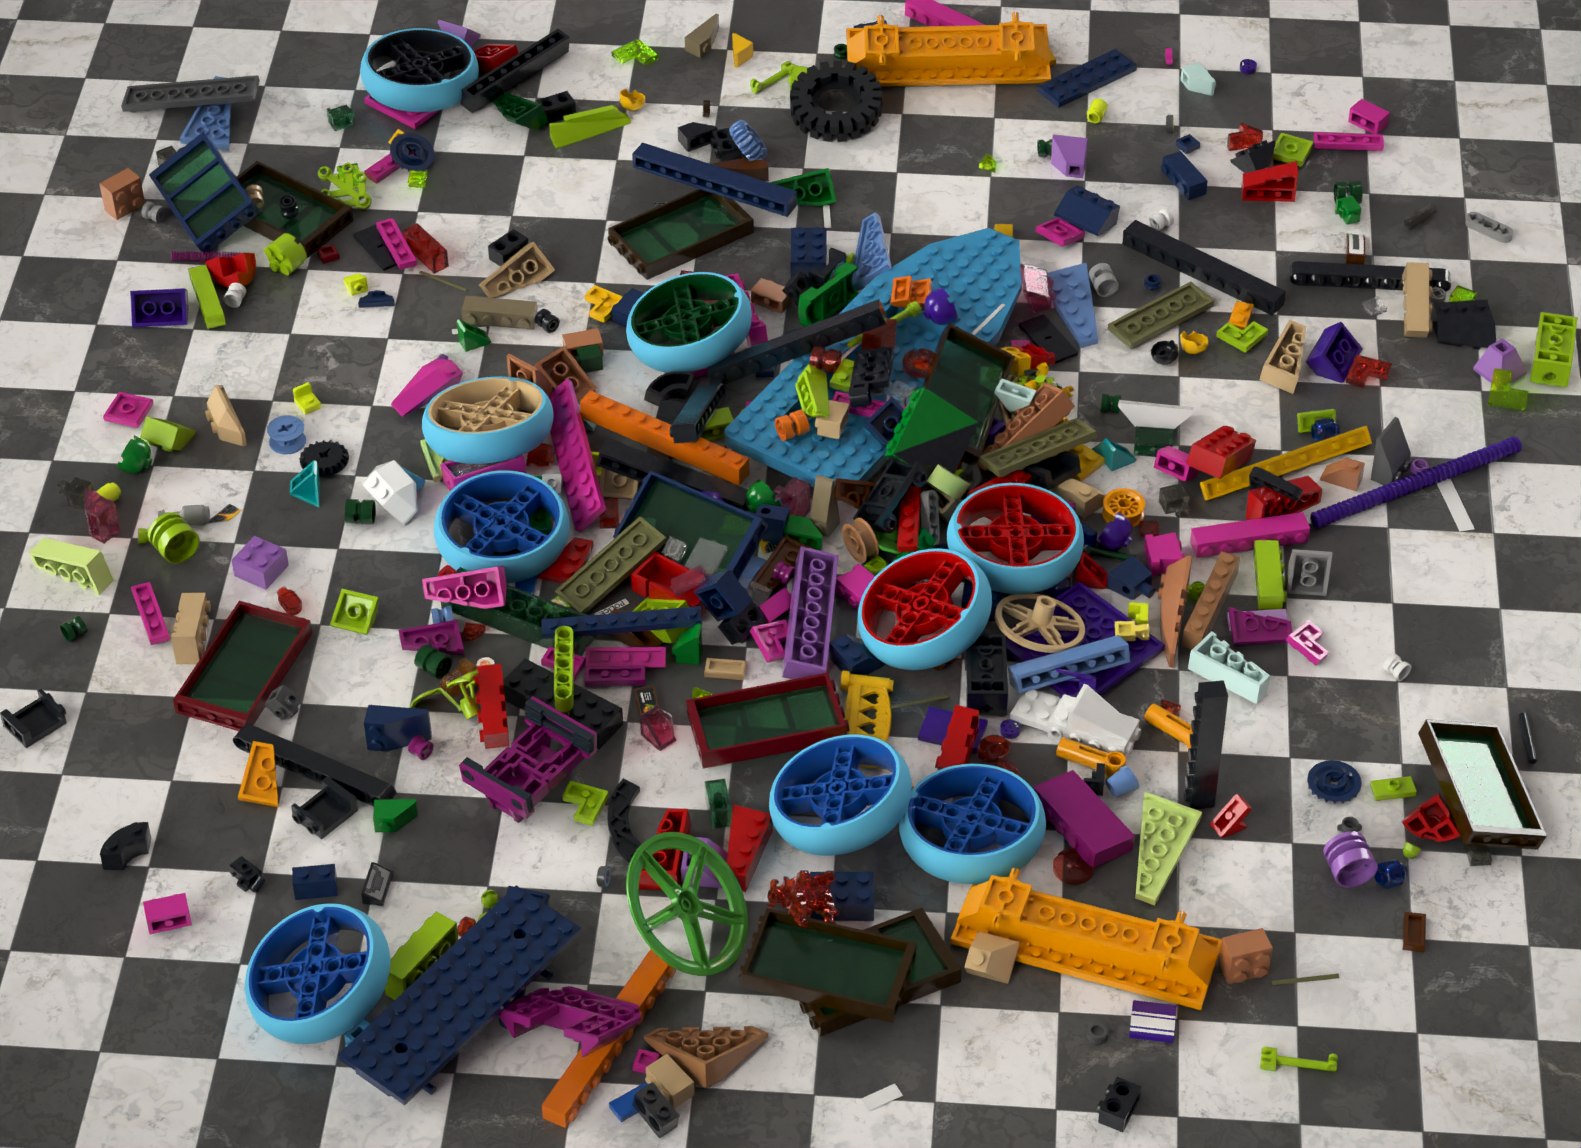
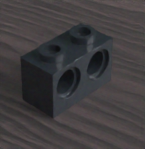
M568 91L536 100V103L542 104L547 116L548 123L545 125L563 120L564 116L576 113V103Z
M730 127L712 131V138H710L711 148L715 149V156L720 162L742 158V151L730 135Z
M512 229L488 245L489 260L498 266L503 265L514 254L529 244L528 238Z
M801 270L789 279L782 291L798 306L802 293L811 287L819 289V287Z
M752 600L739 615L724 619L718 628L731 645L739 642L742 644L750 638L751 628L761 625L760 622L765 616Z
M1116 1077L1114 1083L1109 1084L1107 1087L1105 1100H1101L1096 1110V1113H1099L1098 1123L1123 1133L1140 1101L1142 1086Z
M653 1082L635 1093L632 1105L659 1139L677 1127L680 1115Z

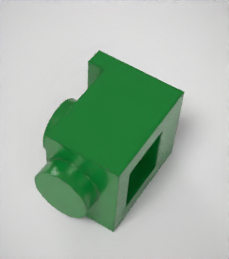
M1353 195L1336 199L1335 214H1339L1346 225L1360 222L1361 207Z

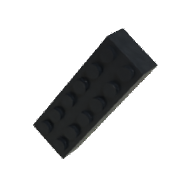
M525 658L503 680L505 701L525 711V702L534 696L556 709L553 672ZM574 684L573 708L568 712L561 713L597 733V749L600 750L623 725V710L610 701Z

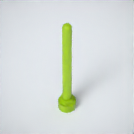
M916 301L908 304L905 311L886 320V325L862 333L849 340L847 347L852 348L907 317L915 318L922 314L921 306Z

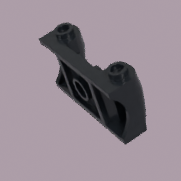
M893 458L853 517V520L862 518L871 526L873 531L892 533L898 523L897 517L892 513L893 510L897 507L909 486L919 488L927 482V471L919 462L910 465Z

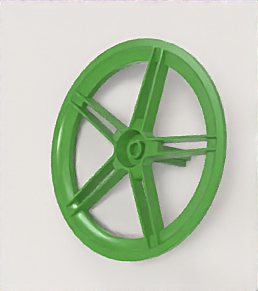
M665 832L657 834L642 843L630 861L626 889L631 915L645 942L664 962L690 975L709 976L729 968L740 956L748 932V913L745 898L731 868L713 848L700 839L688 834ZM665 849H676L692 855L682 888L653 858L652 855L655 852ZM704 865L714 873L722 885L730 910L699 900L697 892ZM643 868L671 900L669 906L647 919L643 915L639 899V879ZM695 868H696V872H695L693 884H692V887H690V884H691V881H692V878H693V875H694V871H695ZM703 909L708 910V911H711V912H714V913H717V914H720V915H716V914H712V913L705 912V911H703ZM698 917L731 925L726 946L718 956L711 960L708 959ZM676 918H680L683 922L694 961L679 957L668 950L652 931Z

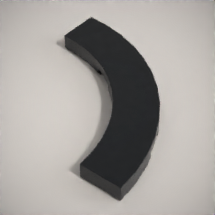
M623 778L611 796L607 820L608 830L614 846L623 858L630 863L634 853L641 845L634 838L629 825V811L634 799L640 792V787Z

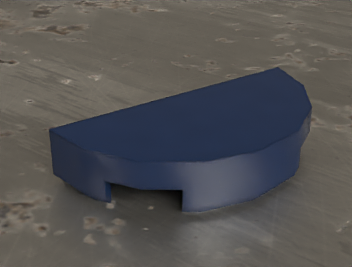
M375 290L369 291L368 295L363 298L361 297L358 306L359 308L395 306L393 296L385 294V291Z

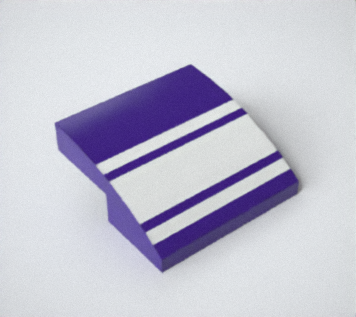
M1133 1000L1129 1038L1173 1043L1177 1005Z

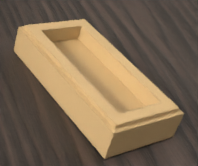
M707 658L704 677L744 680L747 662Z

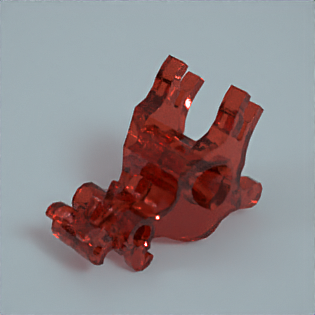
M801 870L792 879L783 876L781 886H777L779 884L777 879H772L767 895L769 901L767 906L773 908L776 903H780L783 908H787L789 914L793 915L800 927L808 926L805 915H811L812 911L821 914L825 922L836 924L833 916L838 915L839 911L833 903L830 892V884L835 880V872L827 870L824 874H817L815 877H811L808 870Z

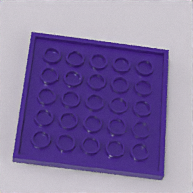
M1080 581L1054 598L1071 607L1081 617L1085 626V635L1079 646L1115 636V621H1133ZM1055 606L1053 616L1068 617L1070 620H1075L1068 612ZM1057 630L1064 644L1073 641L1079 631ZM1039 631L1022 637L1031 642L1050 645ZM1150 633L1148 640H1141L1136 637L1135 641H1125L1129 645L1130 662L1090 673L1091 676H1096L1095 692L1100 696L1164 651L1165 644ZM1006 636V653L1018 663L1053 654L1028 649ZM1062 681L1048 685L1061 696L1077 693L1081 690L1078 688L1079 682Z

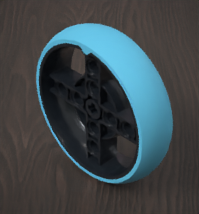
M414 28L395 31L375 40L364 53L360 73L367 92L379 103L401 111L431 112L446 109L460 103L462 98L461 90L478 79L479 66L472 48L458 36L435 29ZM391 61L396 63L393 67L377 71L380 67ZM461 68L463 69L461 72H459L458 74L449 79L444 77V74Z

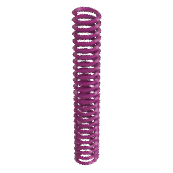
M171 251L170 261L184 260L194 262L198 260V262H205L215 258V256L218 257V252L211 251L210 253L208 251V259L207 252H205L204 260V252H202L201 259V251H194L193 259V252L191 251L190 260V251H188V259L187 251H180V253L177 251V259L176 251H174V259L173 251ZM225 252V257H232V252Z

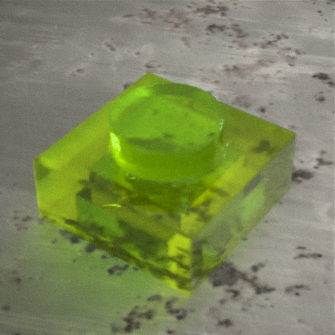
M410 171L408 187L425 188L428 178L427 171Z

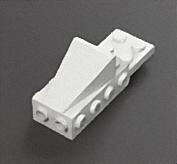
M1086 684L1083 685L1077 697L1064 694L1062 698H1058L1035 689L1023 692L1010 713L1011 720L1047 732V738L1060 742L1061 738L1064 737L1108 753L1117 751L1124 754L1125 757L1131 754L1134 743L1141 734L1139 719L1119 713Z

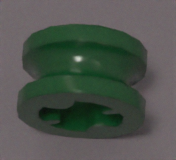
M835 45L834 57L846 59L847 45Z

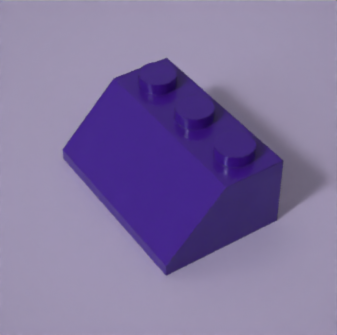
M187 289L130 291L132 327L187 325L189 310Z
M1339 322L1324 329L1305 362L1317 376L1342 383L1363 348L1345 325Z

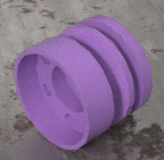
M1349 831L1338 834L1331 838L1323 849L1324 857L1339 886L1350 888L1362 885L1369 881L1378 870L1377 862L1370 852L1369 845L1366 843L1365 837L1359 832Z

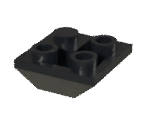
M1264 140L1248 147V149L1236 153V157L1230 161L1244 173L1264 169L1271 164L1276 142L1275 140L1271 142Z

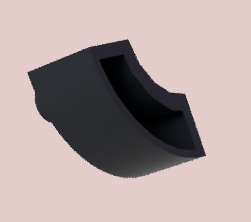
M676 371L657 377L648 386L644 400L656 406H659L660 400L674 398L685 400L692 386L694 374Z
M134 822L114 832L105 841L100 851L103 870H125L126 865L133 858L149 854L151 833L148 822Z

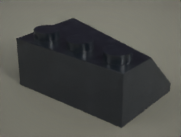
M1488 300L1433 303L1431 321L1439 344L1458 347L1470 345L1473 346V349L1480 350V347L1488 348L1496 342L1495 321Z

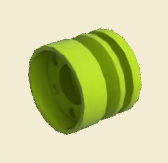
M164 513L157 517L148 529L147 536L149 542L169 563H183L190 559L199 547L200 539L198 534L178 513Z

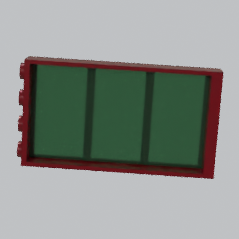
M238 601L174 697L175 712L236 731H240L245 724L254 726L266 707L265 703L270 694L279 687L311 637L312 628L310 620Z
M828 673L686 700L687 716L702 768L801 750L828 738L847 735L846 732L850 731L848 720L843 719L845 718L843 706L839 707L841 704L838 693H835L836 686L834 680H830Z

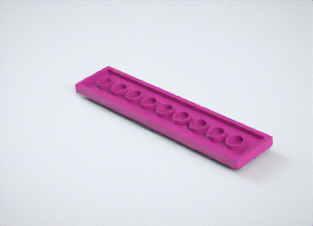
M566 379L548 396L553 407V424L550 434L560 473L563 477V485L576 531L581 533L606 510L573 382Z

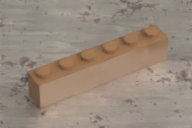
M1221 552L1185 626L1182 647L1193 649L1211 632L1238 575L1239 556Z

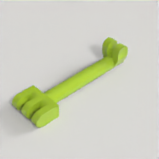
M786 61L781 64V71L762 82L753 78L750 82L752 92L756 94L784 76L791 73V66L795 64Z
M1263 1047L1261 1050L1262 1062L1260 1063V1068L1262 1070L1275 1071L1276 1064L1333 1072L1337 1070L1338 1056L1336 1054H1330L1328 1062L1278 1056L1277 1048Z

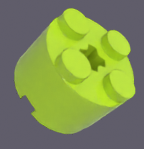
M284 233L264 249L272 271L289 275L306 260L305 249L301 243L297 244L294 241L296 239L294 236Z

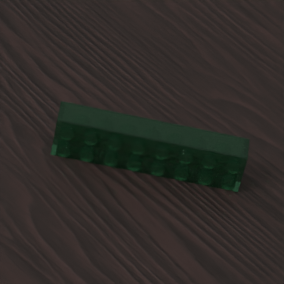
M459 567L455 574L468 572L469 570ZM507 585L505 606L483 609L441 602V609L451 606L452 613L547 649L549 646L555 648V638L543 639L542 619L589 616ZM597 635L574 637V654L582 656L586 651V647L590 646Z

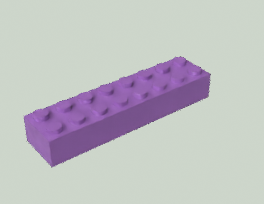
M800 547L795 562L782 671L783 678L797 679L826 673L839 557L837 554Z

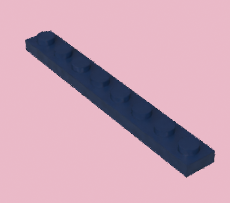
M701 606L542 619L543 639H554L555 631L560 626L571 627L573 637L693 627L697 623L702 624Z

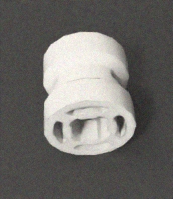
M1165 208L1159 214L1150 215L1149 222L1152 228L1160 231L1164 226L1172 225L1174 217L1171 211Z
M240 283L230 284L228 292H226L223 298L225 304L232 308L239 307L246 295V288Z
M1394 653L1385 660L1383 670L1387 673H1392L1396 680L1402 681L1410 673L1411 665L1401 661V658Z

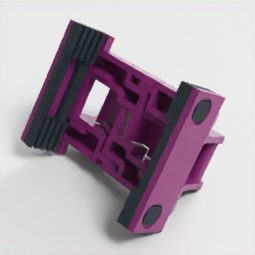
M534 696L525 702V723L530 727L511 743V748L507 747L485 769H483L482 765L468 757L459 765L463 782L485 794L492 808H498L513 817L517 823H520L523 818L528 819L535 812L534 806L550 792L549 789L555 788L565 777L571 774L572 770L584 758L589 760L597 751V733ZM551 738L565 745L557 753L550 749Z

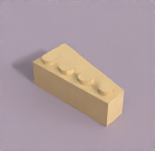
M1407 262L1402 275V281H1404L1403 294L1407 295L1404 296L1403 309L1407 310V313H1404L1405 337L1427 338L1429 331H1432V321L1429 320V314H1432V303H1429V297H1432V286H1429V280H1432V270L1429 269V263Z
M1292 320L1288 321L1263 366L1260 381L1294 394L1299 377L1306 326Z
M182 593L178 606L179 612L176 614V623L173 626L174 633L171 634L176 664H197L205 652L203 641L207 639L205 627L209 625L207 612H210L211 604L210 601H207L206 593Z

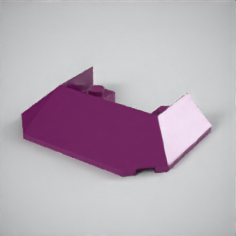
M571 986L562 987V990L549 991V988H540L512 1001L498 1014L513 1038L541 1025L564 1030V1037L571 1038L575 1042H581L582 1058L611 1044L641 1021L637 1004Z

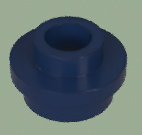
M1150 274L1144 280V286L1149 290H1157L1161 288L1162 281L1158 275Z

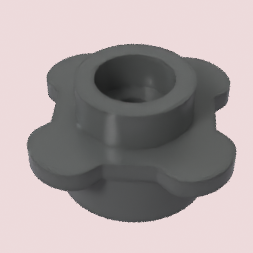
M1345 817L1342 820V824L1337 826V830L1343 833L1349 831L1358 832L1362 830V825L1354 817Z

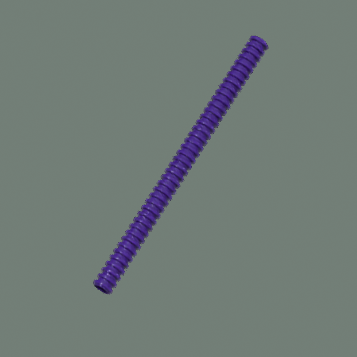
M1513 436L1462 457H1457V459L1449 460L1417 474L1388 483L1372 491H1367V493H1362V495H1357V497L1354 496L1332 506L1322 508L1311 513V523L1315 528L1326 526V524H1331V522L1334 523L1387 501L1389 502L1392 499L1400 498L1437 482L1445 481L1511 454H1516L1522 450L1521 441L1518 437Z

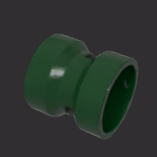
M1043 139L1037 141L1039 157H1044L1046 154L1051 156L1052 139L1046 142Z
M1103 393L1101 412L1113 411V413H1120L1118 402L1121 400V395L1110 396Z
M80 616L72 618L69 623L65 622L60 625V630L68 642L75 640L76 636H82L88 632L87 626Z

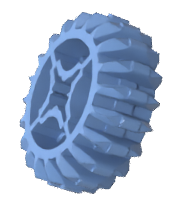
M739 120L730 127L729 132L732 139L749 161L762 160L768 156L767 148L762 139L747 122Z

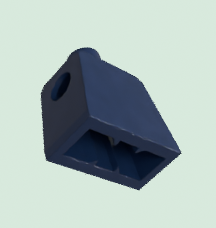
M760 504L756 513L746 511L762 518L769 527L762 540L778 545L784 537V530L789 521L790 508Z
M1133 555L1107 574L1106 587L1130 600H1135L1141 594L1151 598L1155 593V588L1151 586V571Z

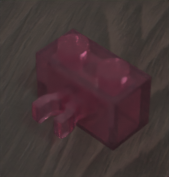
M793 477L785 487L778 485L774 489V492L778 493L775 496V500L779 499L782 502V507L790 508L789 518L791 515L806 517L810 512V483Z

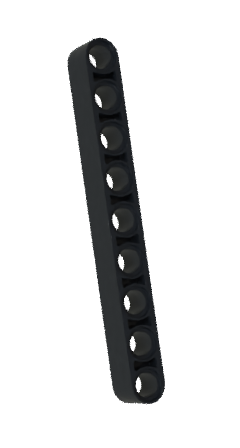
M1295 261L1290 265V281L1294 285L1403 290L1404 281H1402V275L1405 266ZM1429 268L1432 270V280H1429V286H1432V288H1442L1445 292L1449 291L1451 288L1449 270Z
M245 724L232 740L237 748L249 754L253 741L273 744L275 765L319 784H322L321 781L328 776L354 795L357 800L373 807L374 800H390L396 795L395 788L383 780L251 724Z

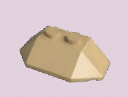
M216 385L207 401L208 410L205 411L208 422L211 421L212 431L217 433L222 441L246 446L244 429L223 385Z

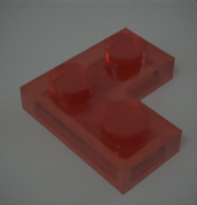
M1356 354L1347 375L1346 383L1364 388L1368 376L1387 380L1392 363Z

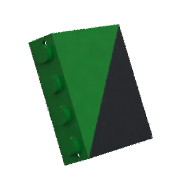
M916 389L910 396L909 405L902 412L901 422L895 427V434L887 444V451L884 456H895L910 465L919 462L927 471L928 478L938 464L952 474H955L979 422L928 389Z

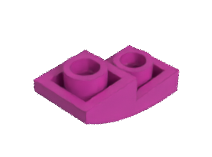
M783 588L758 606L764 614V619L767 623L772 622L790 608L791 594L786 588Z

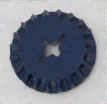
M403 133L395 137L391 142L390 155L392 160L396 162V165L401 166V169H407L408 172L414 171L416 173L417 171L422 172L424 169H428L432 164L434 149L430 142L421 135ZM409 152H415L414 155H413V154H412V155H409L408 153H409Z
M1335 760L1316 764L1311 768L1307 777L1308 789L1312 790V795H1317L1318 799L1323 798L1325 802L1333 801L1334 804L1338 801L1342 804L1345 800L1351 801L1360 792L1362 784L1359 773L1352 766Z

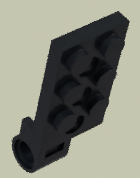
M893 347L856 351L849 389V400L852 408L871 406L870 389L889 387L894 358Z

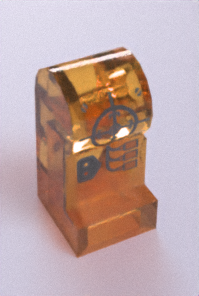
M463 658L459 661V666L442 678L440 687L449 695L456 697L462 692L459 684L451 688H447V684L469 672L477 671V666ZM463 682L465 689H467L466 685H468L470 682Z

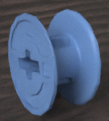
M291 415L273 419L267 426V433L270 436V448L276 453L283 455L300 451L306 444L302 420Z

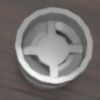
M1099 263L1091 268L1089 277L1097 294L1101 297L1113 295L1117 291L1119 284L1110 265Z

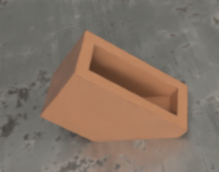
M1344 458L1327 465L1320 480L1357 491L1363 479L1365 463Z

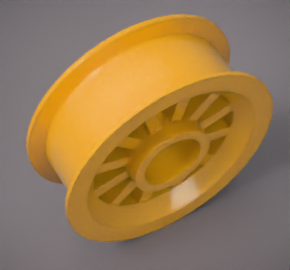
M1118 488L1105 495L1102 515L1107 523L1114 521V516L1118 512L1131 522L1132 528L1143 521L1145 499L1140 493L1128 488Z

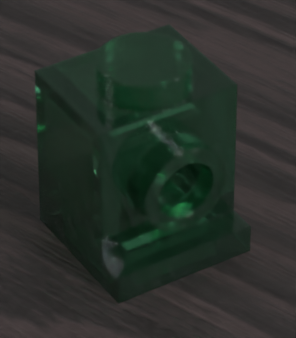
M347 104L334 109H326L328 123L334 131L353 126L355 115L352 108H349Z

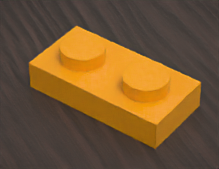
M1236 301L1229 323L1244 330L1248 326L1254 304Z

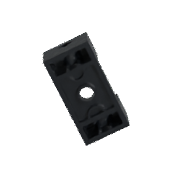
M981 634L965 651L966 707L979 710V715H1007L1006 635Z

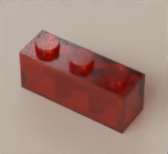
M418 223L402 230L403 237L413 255L435 274L449 267L447 250Z

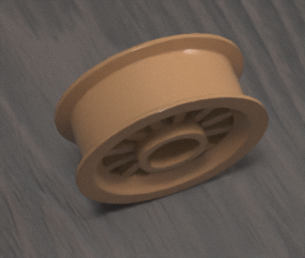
M856 518L853 524L843 525V541L847 550L857 562L864 563L867 557H876L878 555V540L873 529L864 519Z

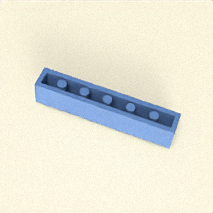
M1117 635L1008 666L1009 682L1020 694L1076 678L1056 672L1057 668L1081 674H1090L1129 663V645Z

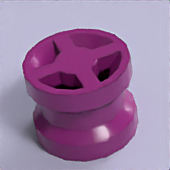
M780 561L773 571L772 578L775 580L780 579L783 584L787 585L795 572V567L787 566L785 562Z
M416 735L412 738L408 745L409 753L416 754L420 760H426L434 748V744L430 741H425L421 735Z

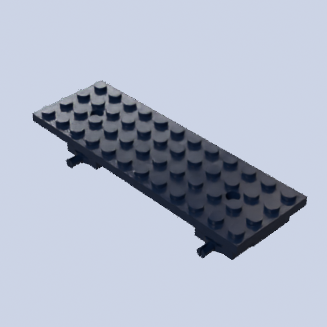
M516 885L338 1054L339 1060L355 1070L357 1075L387 1096H392L403 1105H406L421 1089L432 1095L436 1091V1086L429 1082L539 974L547 980L553 977V972L546 967L582 933L581 927Z

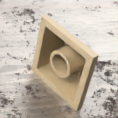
M978 931L964 966L966 972L1009 984L1020 942Z

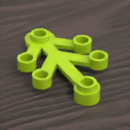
M345 163L342 167L346 176V184L334 176L329 167L324 166L319 169L318 176L322 181H330L341 189L335 191L323 189L322 193H328V196L336 198V200L351 207L356 206L361 210L368 209L371 206V196L366 193L365 182L367 177L363 172H358L355 175V179L359 183V193L354 190V167L351 163ZM351 196L353 199L342 201L338 197Z

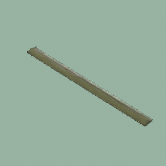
M419 272V274L425 275L427 277L443 282L445 284L461 289L463 291L468 290L467 288L446 281L434 275L428 274L426 272Z
M947 695L899 705H893L890 707L891 709H895L910 705L946 699L949 697Z
M1339 974L1274 980L1272 985L1339 978Z

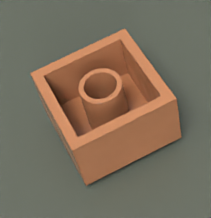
M129 168L99 183L104 210L116 220L145 204L141 177Z
M1263 928L1222 938L1219 966L1228 984L1240 983L1256 977L1261 978L1269 974L1273 947Z

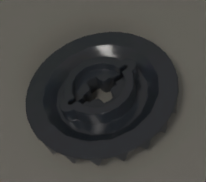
M323 440L322 442L316 441L315 444H309V447H305L303 452L300 453L299 460L302 469L306 468L312 461H317L319 477H325L342 471L348 464L349 454L344 445H340L339 442L333 443L332 440L328 442Z

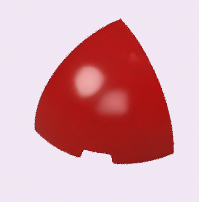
M243 252L233 257H216L205 261L212 278L225 287H229L232 283H240L243 286L249 284L256 270L255 253Z
M1440 793L1419 805L1402 820L1403 825L1420 838L1442 842L1460 836L1450 809Z

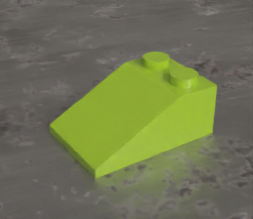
M644 599L632 612L689 607L686 600ZM689 627L650 631L663 641L662 643L671 644L677 641L679 634L689 629Z

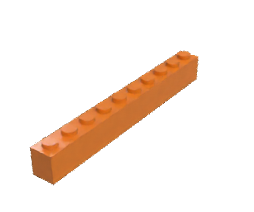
M590 390L580 401L581 416L585 420L738 486L750 475L748 457L699 437L697 442L674 444V439L670 436L671 424Z
M652 949L649 950L616 998L637 1004L641 1021L611 1044L583 1058L582 1050L580 1049L543 1102V1119L567 1128L569 1123L576 1119L578 1110L587 1103L591 1091L598 1087L602 1075L610 1070L613 1059L621 1054L623 1045L632 1038L634 1029L642 1023L647 1010L653 1007L655 998L658 994L663 993L669 978L674 977L676 969L664 962Z

